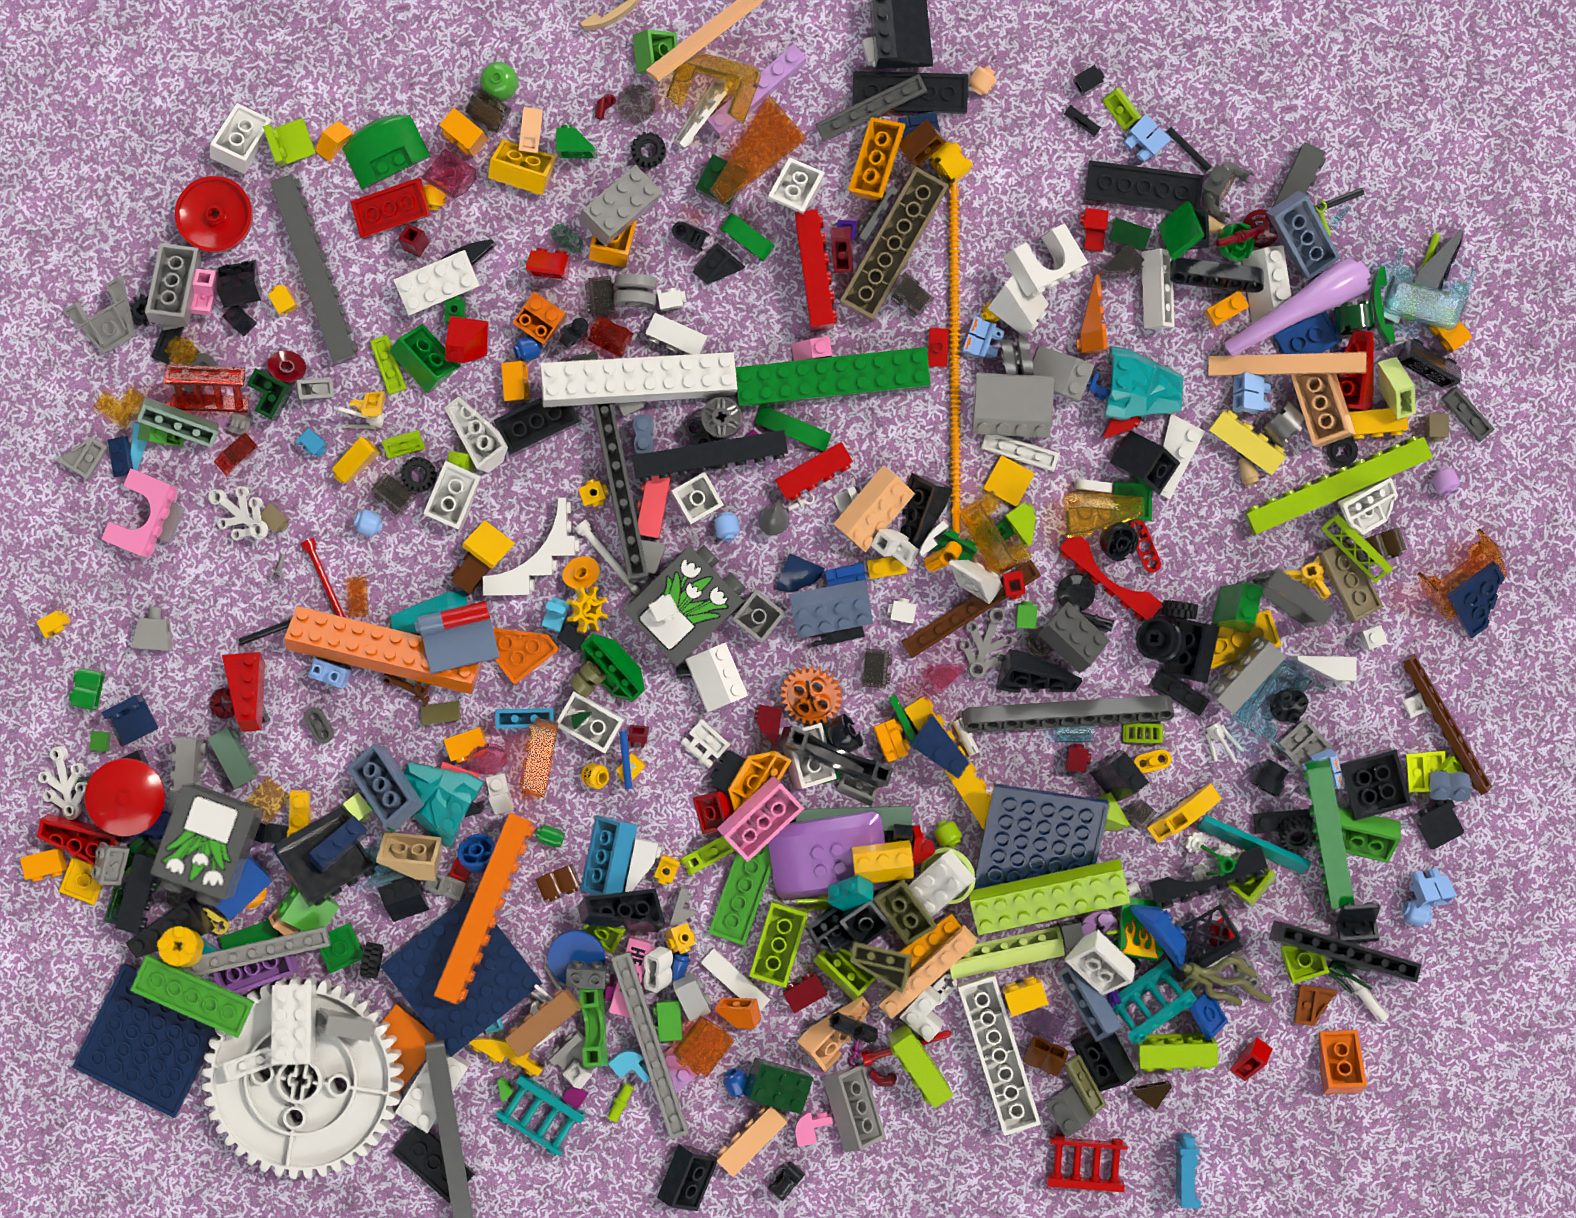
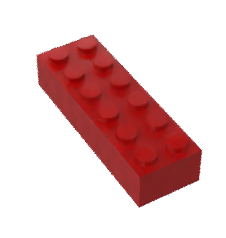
M818 209L806 210L804 213L795 212L811 332L833 329L834 323H837L836 309H832V304L835 301L834 292L829 290V286L832 285L831 271L826 270V267L829 266L828 252H824L823 249L826 247L825 233H821V229L824 228L823 215L818 214Z

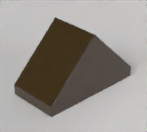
M1167 1080L1131 1087V1091L1136 1097L1157 1110L1172 1086Z

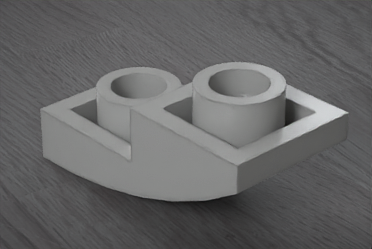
M1242 950L1231 956L1240 958L1246 967L1256 972V976L1251 978L1240 972L1236 965L1230 964L1229 967L1236 977L1246 979L1253 988L1263 982Z

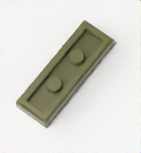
M1078 1054L1065 1062L1063 1067L1088 1113L1095 1115L1107 1104L1082 1058Z

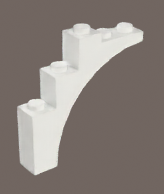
M558 498L557 515L553 528L538 552L513 570L498 575L483 576V596L531 595V591L535 590V581L531 579V576L554 575V571H557V560H554V556H576V552H580V541L576 540V536H568V533L572 532V522L568 521V513H571V502H568L567 498Z

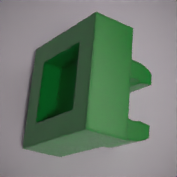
M1004 518L988 529L999 545L1015 534Z

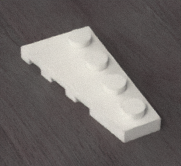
M714 78L673 142L679 147L685 148L689 146L695 134L734 84L727 79Z
M1170 414L1163 447L1180 462V465L1160 493L1161 496L1169 500L1205 433L1204 430L1173 414Z

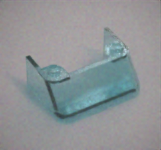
M1400 247L1392 261L1382 301L1384 311L1443 329H1454L1460 321L1469 298L1476 268H1471L1463 282H1455L1450 288V292L1412 282V270L1409 267L1400 265L1404 248Z
M1283 660L1236 713L1232 714V719L1265 742L1284 752L1286 748L1274 740L1277 736L1278 728L1271 723L1274 718L1270 711L1272 698L1279 691L1287 688H1296L1304 692L1310 684L1323 690L1326 689V686L1311 674Z

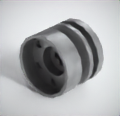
M717 397L710 400L703 408L701 414L702 424L706 432L713 438L719 440L729 439L735 436L741 429L742 413L733 400L726 397ZM720 413H722L724 416L727 415V417L724 418L725 422L721 423L720 420H716V418L719 417Z

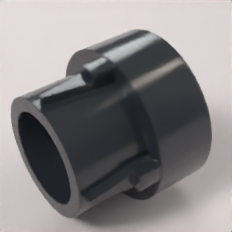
M1267 759L1259 771H1255L1250 782L1266 793L1279 798L1285 788L1283 784L1289 771L1280 764Z

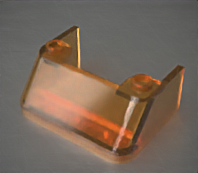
M1480 528L1477 529L1479 541L1472 544L1469 548V559L1442 579H1439L1437 576L1426 578L1421 572L1417 573L1422 590L1446 620L1457 616L1446 594L1492 561L1496 562L1504 576V580L1507 576L1500 546Z

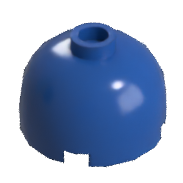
M485 834L470 835L467 837V841L461 842L457 850L458 859L463 867L470 872H485L495 849V843Z

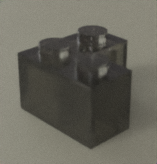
M904 272L890 290V300L897 306L903 305L907 308L906 313L911 317L915 318L917 316L920 318L933 302L934 297L922 289L917 280Z

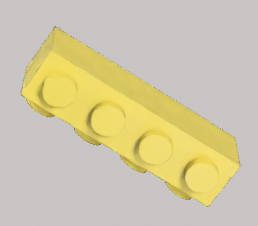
M1223 409L1209 428V431L1270 475H1273L1286 458L1285 449L1277 444L1273 445L1270 443L1269 437L1262 432L1258 434L1253 431L1254 427L1247 421L1242 423L1237 419L1238 415L1233 411Z

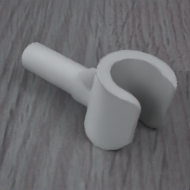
M281 554L276 570L270 575L271 579H274L275 573L280 575L278 581L283 579L284 573L282 568L286 555Z

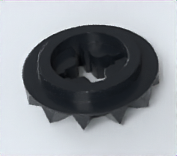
M1350 437L1335 441L1327 446V455L1330 461L1337 466L1350 465L1357 458L1358 446ZM1348 445L1345 450L1346 456L1343 454L1336 456L1339 452L1338 446L1343 448Z

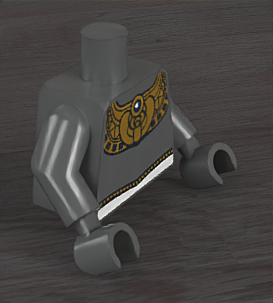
M1230 161L1223 163L1221 166L1215 165L1202 190L1203 205L1212 215H1215L1216 220L1223 224H1226L1224 218H1230V214L1220 211V207L1237 177L1243 182L1250 183L1247 181L1248 176H1254L1252 172L1242 169Z

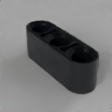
M691 419L687 422L686 431L694 445L699 444L702 440L712 442L699 420ZM691 424H699L700 430L697 433H691L689 430ZM716 466L708 467L710 470H718Z

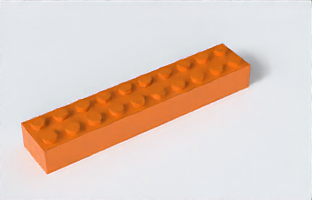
M296 606L284 637L287 650L468 694H473L483 662L431 674L422 636Z
M509 813L434 996L454 1004L465 1001L469 991L466 987L468 983L473 982L476 972L473 971L475 965L480 964L484 955L481 953L482 948L487 946L490 941L491 935H488L491 928H495L498 917H496L498 910H502L506 899L503 897L506 892L510 891L513 885L511 878L513 873L517 874L521 863H518L520 856H524L527 851L528 837L532 838L535 827L532 821Z

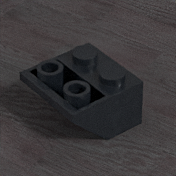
M256 260L243 261L232 265L226 264L218 267L217 292L224 308L261 301L262 289Z

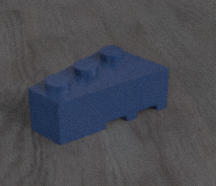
M931 713L910 743V746L959 779L968 766L969 761Z

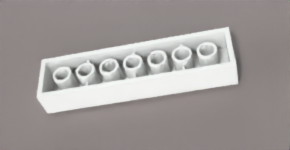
M994 973L958 983L957 987L1004 1136L1041 1125Z

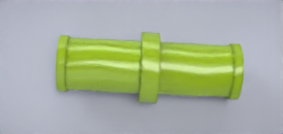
M626 1082L623 1083L607 1115L609 1120L618 1123L624 1108L628 1106L627 1102L635 1089L634 1086Z

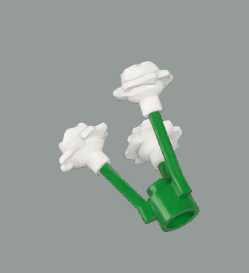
M1193 832L1187 837L1185 847L1188 849V852L1198 853L1200 850H1205L1215 857V865L1218 870L1210 871L1208 864L1204 865V863L1200 862L1197 866L1193 867L1192 877L1195 881L1210 879L1212 875L1223 876L1224 873H1230L1236 864V849L1227 843L1225 846L1220 844L1219 848L1213 851L1205 846L1206 837L1203 836L1202 832Z

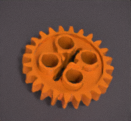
M803 665L802 671L796 668L795 674L790 672L789 678L785 677V684L781 686L783 691H781L780 696L784 697L781 703L786 704L784 710H791L789 716L796 715L795 721L801 718L802 724L809 720V724L812 725L813 721H816L818 724L821 723L822 719L826 723L828 717L833 719L834 713H838V707H841L843 694L840 693L842 687H836L839 680L833 681L834 674L828 676V669L821 672V666L814 670L813 665H811L810 669L807 670L806 666ZM818 682L822 687H817L814 683ZM796 686H801L804 690L800 691ZM819 700H825L827 704H822ZM802 703H805V704H807L809 707H808V708H805V707H803L801 704H802Z

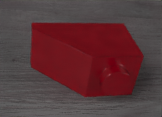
M760 704L759 708H755L754 719L757 720V725L773 746H777L783 708Z

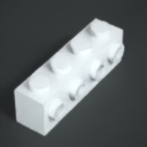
M1166 249L1142 252L1144 329L1158 330L1175 327L1173 282L1170 280V262L1172 258Z

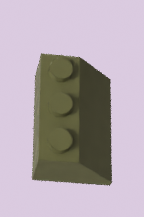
M904 880L890 883L879 890L873 898L906 945L937 928L933 919Z

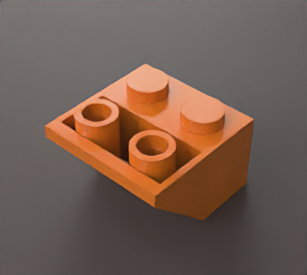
M534 291L512 323L545 345L563 324L567 314Z

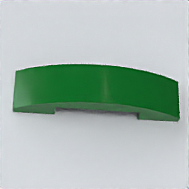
M1384 266L1376 270L1371 285L1370 300L1373 305L1376 329L1387 345H1392L1396 343L1393 324L1385 325L1380 288L1387 286Z
M762 405L754 422L769 430H785V436L823 452L826 450L832 434Z

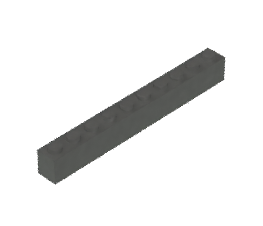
M292 174L270 181L332 362L339 364L358 357L356 352L359 349L356 341L351 339L350 334L353 332L349 322H345V308L343 304H339L337 299L340 297L337 287H333L331 280L334 277L331 269L326 267L325 262L328 259L325 251L320 249V236L318 232H314L313 225H315V221L311 214L308 215L306 209L309 207L308 201L305 196L302 197L300 192L303 189L301 181Z
M613 403L592 404L628 582L634 583L648 580V571Z

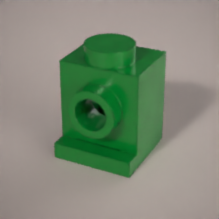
M456 296L446 300L444 318L446 324H449L450 316L466 318L467 302L462 300V297ZM453 306L458 307V311L455 313L451 311Z

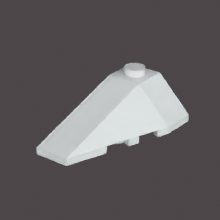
M457 397L444 407L477 469L489 473L504 461L508 447L495 427L461 397Z

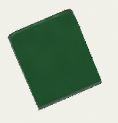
M592 711L581 712L571 716L574 730L592 715Z

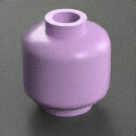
M1443 466L1434 471L1435 474L1432 476L1431 481L1438 494L1449 496L1458 491L1460 480L1454 469H1446Z

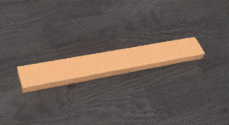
M736 0L647 68V74L656 81H661L765 0Z
M1367 353L1209 356L1208 375L1237 376L1244 372L1254 375L1366 373Z

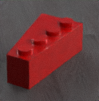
M261 653L222 655L236 721L242 732L262 731L265 661Z
M47 814L40 819L37 838L57 848H62L68 851L69 854L86 860L91 865H95L96 850L99 848L100 842H105L111 846H120L122 837L107 833L97 825L69 820Z

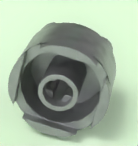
M1288 402L1274 415L1269 423L1267 422L1262 427V430L1277 445L1283 447L1293 435H1296L1306 424V418Z

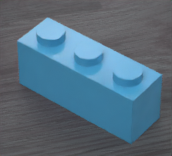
M556 708L495 709L496 729L555 728Z

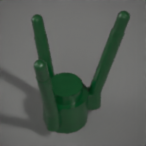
M1332 959L1328 966L1329 976L1335 979L1350 994L1353 991L1339 977L1346 976L1368 990H1372L1371 986L1346 972L1347 967L1345 965L1366 972L1371 970Z

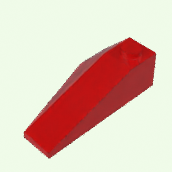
M1354 330L1344 352H1366V373H1336L1347 408L1371 410L1374 393V332Z

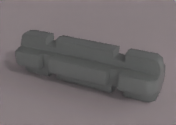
M594 351L588 355L585 353L571 356V358H562L561 362L599 359L597 352Z

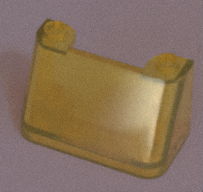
M992 490L964 507L960 518L990 570L996 574H1003L1029 560L1032 556L1029 550L1022 544H1016L1012 547L1007 546L990 517V514L999 507V500Z

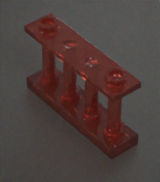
M166 365L164 383L165 385H173L175 393H172L170 406L183 411L248 413L250 396L241 395L240 387H244L245 367ZM182 385H193L194 394H183ZM201 386H213L214 395L202 394ZM221 386L232 387L233 395H222Z

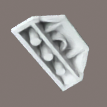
M1390 477L1360 489L1338 501L1347 524L1358 534L1364 535L1388 520L1398 494Z

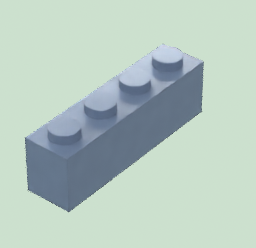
M1070 965L1057 973L1096 1042L1122 1028L1105 996H1102Z

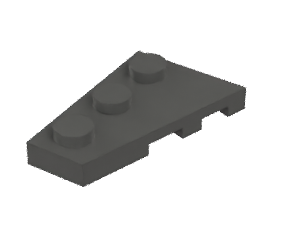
M894 186L885 189L882 199L878 200L875 207L871 206L866 214L868 219L865 224L861 223L856 231L858 233L856 239L861 242L866 241L879 221V214H882L889 206L888 199L890 196L896 195L899 189Z

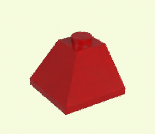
M450 316L445 344V361L467 363L487 356L489 321Z
M721 791L693 797L702 834L718 832L717 828L734 813L731 799Z

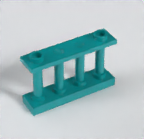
M1167 959L1119 992L1118 995L1122 1003L1119 1005L1116 1002L1117 1006L1111 1007L1115 1015L1119 1014L1131 1030L1127 1036L1133 1045L1144 1041L1146 1036L1182 1010L1191 1007L1197 1000L1190 989L1184 992L1172 977L1175 970ZM1165 980L1178 996L1170 1004H1168L1156 988L1158 984ZM1147 992H1150L1163 1008L1154 1016L1140 999ZM1132 1003H1135L1147 1019L1138 1027L1125 1011V1008Z
M522 1073L516 1082L519 1084V1089L506 1110L499 1109L495 1116L498 1117L501 1123L505 1125L510 1124L546 1147V1151L551 1155L561 1156L564 1151L560 1147L561 1143L574 1123H582L586 1113L580 1109H575L563 1101L561 1097ZM530 1091L535 1095V1100L520 1122L511 1115L525 1092L528 1093ZM547 1102L551 1105L552 1109L536 1132L527 1125L541 1103ZM563 1112L567 1115L568 1120L554 1142H551L544 1137V1134L556 1115Z

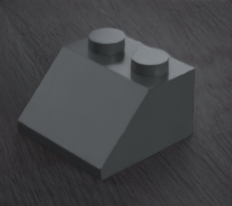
M1073 1083L1044 1101L1066 1138L1082 1129L1095 1116L1088 1113Z

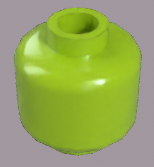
M943 820L936 825L937 829L934 831V837L942 848H954L961 843L962 833L954 821L947 822Z

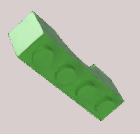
M579 989V1000L583 1007L581 1011L585 1021V1042L582 1047L583 1067L608 1065L604 989Z

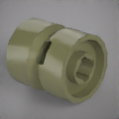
M587 661L580 668V672H577L569 682L577 693L583 697H588L595 690V686H599L606 676L595 663Z

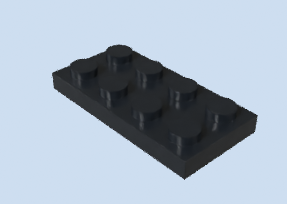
M414 1126L392 1153L450 1203L441 1141L432 1133H426L417 1126ZM464 1163L468 1183L476 1172Z

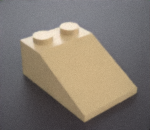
M384 832L376 861L414 879L435 881L442 856V837Z

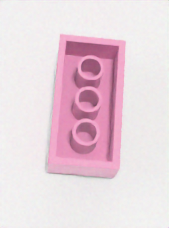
M773 776L722 823L717 830L748 862L804 808Z

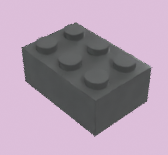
M1069 601L1055 612L1038 633L1079 674L1095 661L1110 642Z

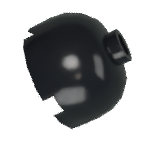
M1123 522L1110 523L1102 530L1099 538L1101 550L1107 557L1117 562L1127 559L1125 556L1129 553L1133 554L1139 541V536L1135 529Z
M841 714L830 722L827 731V742L839 750L850 753L863 746V739L860 732L856 734L852 726L855 724L847 714Z

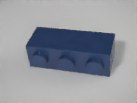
M353 816L309 853V860L323 873L366 837L367 829Z

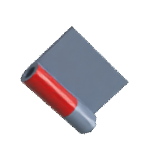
M486 601L417 617L418 621H415L417 633L421 632L431 674L500 658Z

